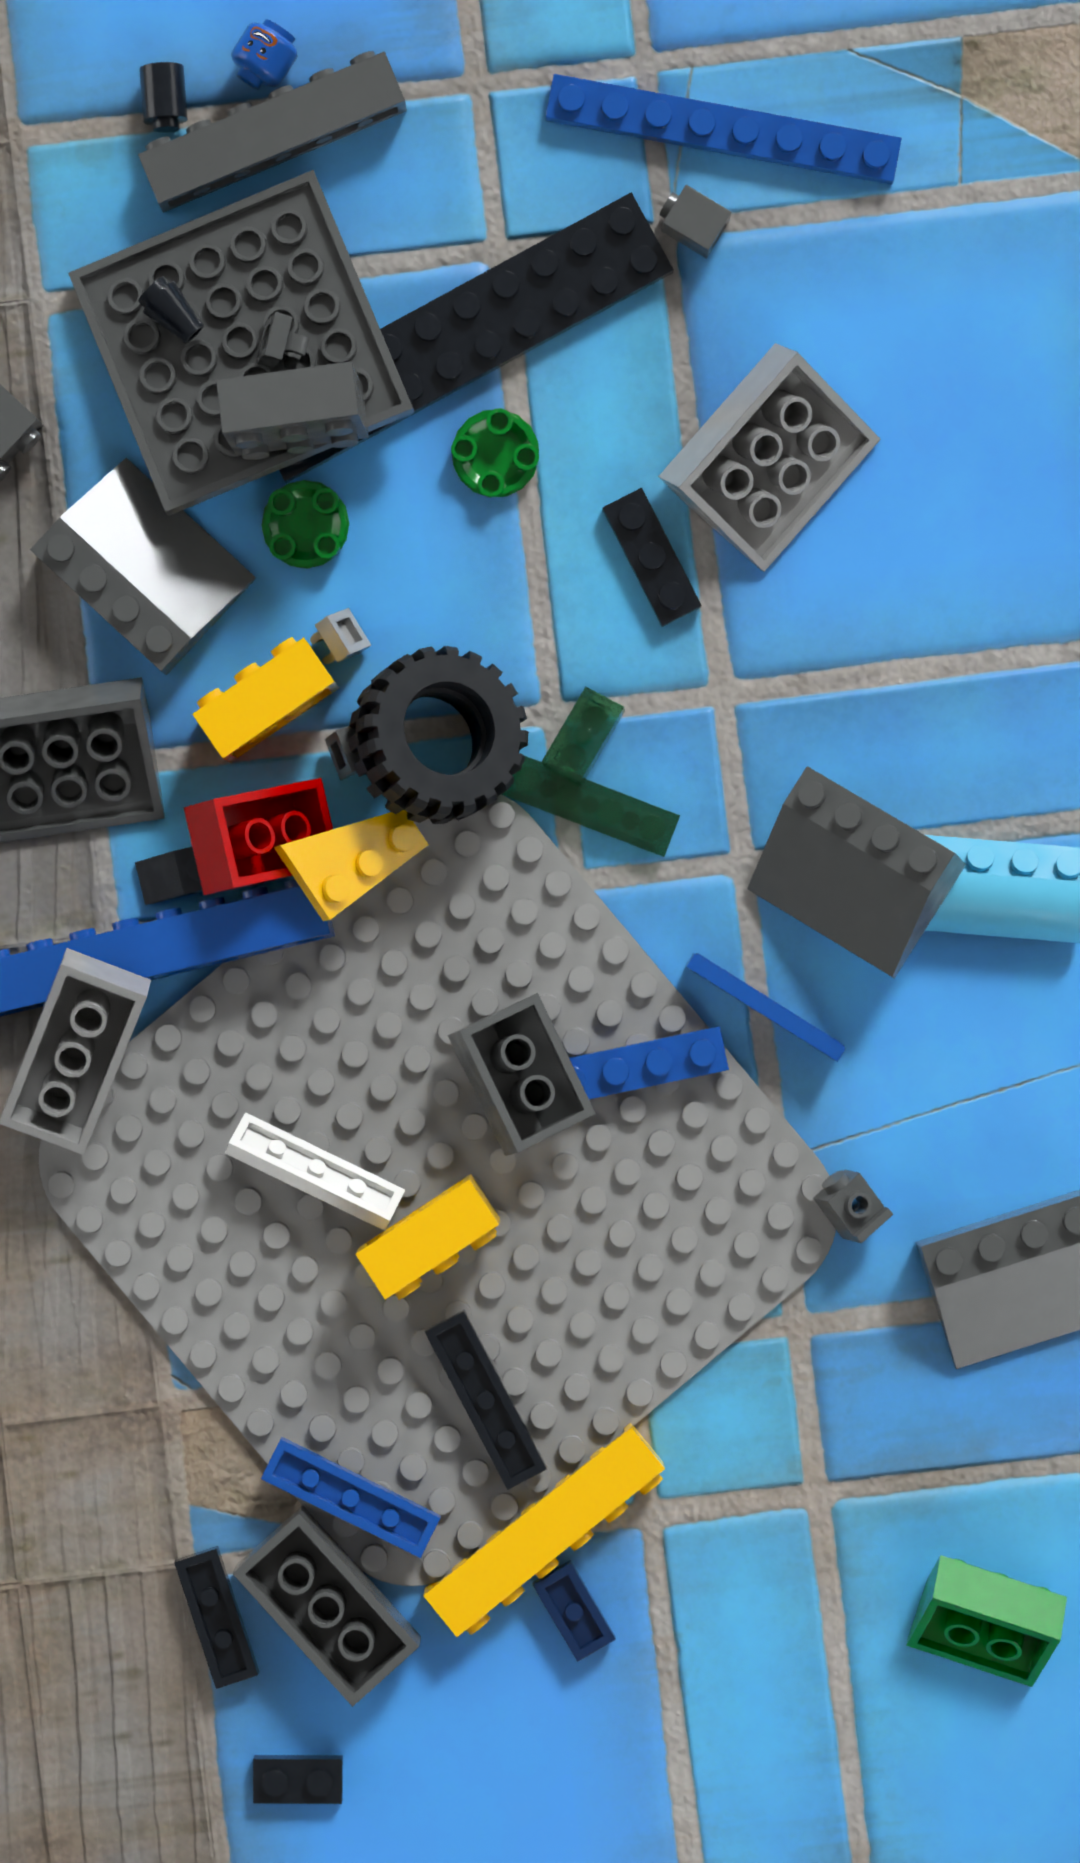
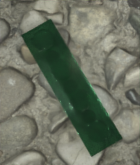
M525 756L522 769L512 775L515 782L506 792L501 794L662 857H665L680 815Z

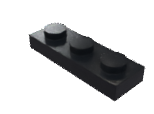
M640 488L602 507L661 627L701 608L702 605L643 489Z
M215 1546L176 1559L174 1564L215 1688L218 1689L257 1676L259 1668L219 1547Z

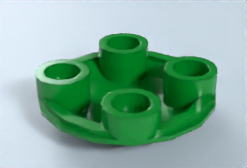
M502 408L484 410L468 418L457 431L451 446L453 466L460 480L473 492L489 498L507 497L523 489L534 476L539 462V443L531 426L519 415Z
M301 480L288 483L271 493L268 503L264 508L261 526L265 543L273 556L289 566L308 569L324 565L338 555L347 541L350 523L346 506L335 491L320 482Z

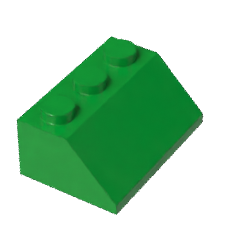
M940 1555L927 1578L906 1646L1033 1687L1061 1641L1067 1597L1051 1592L1044 1587H1036L1009 1578L1002 1573H994L967 1564L960 1559H952Z

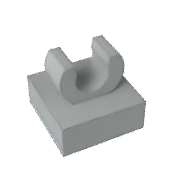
M349 608L328 615L316 623L315 627L318 632L314 633L310 638L312 645L324 640L331 651L329 655L322 659L324 664H330L335 661L339 663L360 654L371 646Z

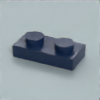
M571 1560L552 1570L543 1578L533 1582L534 1589L577 1662L616 1640L615 1634Z

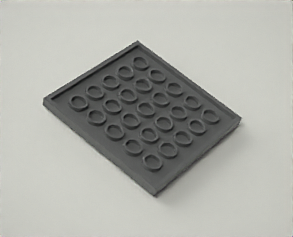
M314 170L68 273L158 496L168 516L332 448L331 443L314 445V450L302 454H290L287 452V449L270 451L268 457L258 460H246L242 458V455L236 456L222 434L216 380L352 361L363 386L368 432L415 413ZM161 277H165L169 283L175 281L197 318L204 324V328L187 344L143 313L144 307L138 302L146 289ZM275 312L293 317L289 330L290 333L306 336L309 338L305 356L301 355L300 360L283 356L282 360L274 368L257 364L256 361L266 321Z

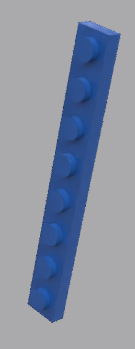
M553 74L546 112V121L890 185L894 182L902 140L901 137L559 74Z

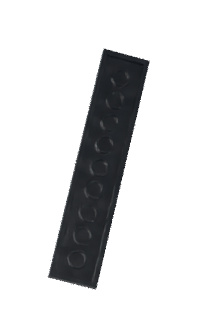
M631 192L380 330L414 412L417 413L671 275L674 269ZM413 414L368 432L369 438L379 434L380 432L390 428L391 426L401 422L402 420L412 416ZM369 438L358 439V444L368 440ZM356 445L345 448L332 447L284 467L279 471L287 484Z

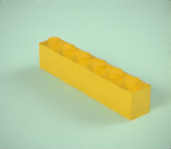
M629 1423L603 1444L600 1449L594 1452L588 1462L573 1474H568L555 1485L556 1487L536 1504L532 1503L521 1512L520 1517L504 1530L494 1533L486 1541L487 1543L468 1559L464 1558L452 1568V1572L441 1581L426 1586L423 1594L424 1598L456 1637L464 1631H467L470 1635L474 1634L490 1620V1616L487 1614L500 1602L506 1607L523 1594L525 1589L522 1587V1584L534 1575L541 1579L550 1573L559 1564L556 1557L569 1546L573 1551H576L587 1543L594 1535L590 1529L603 1519L610 1523L619 1517L628 1508L625 1501L637 1491L645 1495L663 1480L660 1473L665 1470L664 1462L639 1431Z

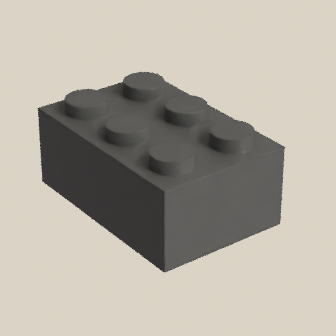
M352 361L216 380L222 434L236 456L242 455L243 459H263L269 456L270 451L285 449L290 454H302L314 450V445L331 443L332 447L345 448L357 445L358 439L369 438L363 386Z

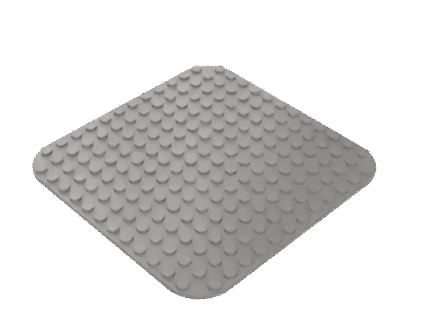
M499 795L493 803L459 821L453 819L446 824H432L430 819H426L421 823L414 822L429 845L333 917L331 920L335 937L221 964L128 1043L84 1155L44 1140L40 1141L39 1148L40 1177L46 1196L54 1210L267 1464L281 1437H284L441 1515L421 1558L296 1497L301 1505L310 1512L364 1573L380 1581L402 1586L427 1585L441 1581L452 1572V1568L464 1558L468 1559L483 1547L494 1533L504 1530L520 1517L521 1512L532 1503L536 1504L552 1491L562 1478L568 1474H573L588 1462L594 1452L601 1447L605 1448L624 1432V1427L629 1423L633 1426L636 1425L806 1282L825 1260L836 1233L835 1227L813 1199L823 1189L822 1184L829 1177L824 1165L726 1048L725 1053L729 1070L589 1099L596 1113L595 1115L519 1153L504 1155L447 1035L536 993L539 994L569 1058L707 1029L709 1027L536 821L516 802L503 795ZM246 1112L405 1189L387 1228L472 1174L500 1217V1223L495 1227L497 1236L475 1251L470 1244L458 1252L460 1256L458 1258L459 1261L441 1274L436 1275L433 1269L421 1276L423 1280L420 1283L421 1286L401 1300H398L395 1294L385 1300L355 1255L361 1245L384 1230L225 1154V1151ZM464 1309L547 1466V1470L507 1490L425 1334L426 1329Z

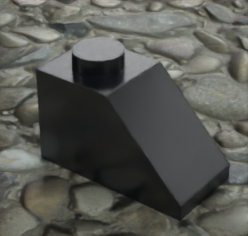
M193 847L175 850L135 862L145 905L203 892Z

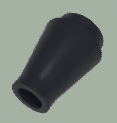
M165 277L159 278L146 289L138 300L144 307L143 313L179 337L185 344L194 339L204 328V324L197 318L175 281L169 283Z

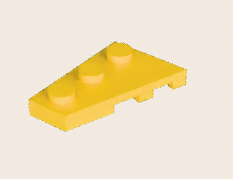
M402 810L397 814L389 812L274 847V849L322 921H327L343 911L429 844L414 821L407 819L408 812Z

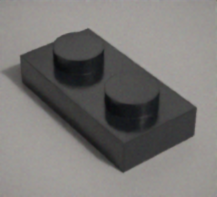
M343 1755L254 1756L253 1803L342 1804Z

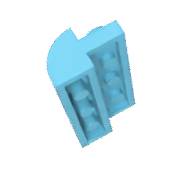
M926 835L955 852L966 866L925 931L1080 943V847Z

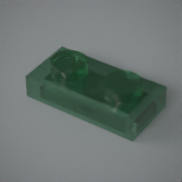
M585 686L544 756L542 765L582 786L625 713L624 706Z

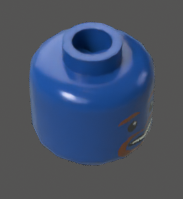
M265 19L263 24H249L231 53L234 64L240 68L236 76L257 90L260 89L262 84L269 87L279 86L298 56L297 50L293 45L295 41L293 35L268 19Z

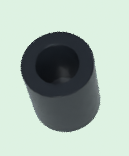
M157 62L141 66L139 72L143 122L147 125H152L154 132L168 133L178 131L180 129L179 124L188 120L184 66L174 62Z

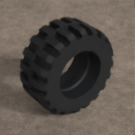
M431 646L418 649L412 655H404L371 680V684L361 692L357 699L360 707L351 715L349 726L352 729H356V734L349 738V747L351 753L359 752L360 761L354 764L358 777L366 774L372 783L366 789L375 799L382 794L388 800L385 804L386 809L394 814L402 810L407 811V819L410 821L421 823L426 819H430L432 824H446L453 819L459 821L493 803L499 795L506 792L515 782L512 775L519 772L524 764L525 756L519 753V751L528 746L529 732L520 728V723L525 721L527 717L524 706L516 707L513 701V697L518 693L512 683L505 686L499 680L503 673L494 664L485 668L480 664L482 656L471 651L463 656H458L459 650L457 647L443 646L435 652V649ZM420 697L440 699L453 706L463 716L472 738L471 758L464 770L454 775L441 774L427 768L414 756L407 744L404 732L405 714L408 706L414 700Z

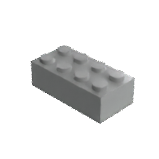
M66 948L0 1118V1124L84 1155L146 1001L151 980Z

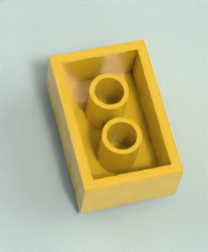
M293 637L288 638L271 650V654L274 656L273 659L261 667L256 662L250 664L234 676L237 683L225 692L216 688L197 701L200 709L192 715L224 760L232 763L339 689L304 637L297 642Z
M470 1174L387 1228L386 1231L381 1232L361 1245L355 1255L385 1300L393 1294L396 1295L398 1300H401L421 1286L420 1283L423 1281L421 1276L433 1269L436 1275H439L456 1264L460 1257L458 1252L469 1244L475 1251L497 1236L495 1227L499 1225L500 1217L472 1174Z

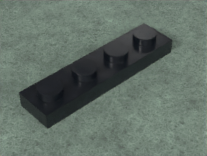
M465 1309L426 1329L425 1334L507 1490L547 1470V1466Z

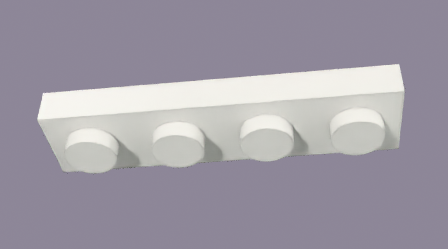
M246 1112L225 1151V1154L386 1231L405 1192V1189Z

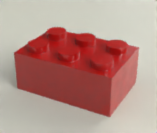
M322 778L215 798L183 807L203 895L291 877L292 874L274 847L333 830Z

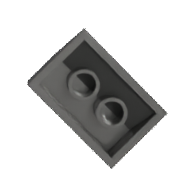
M538 993L447 1035L505 1156L519 1153L596 1114Z

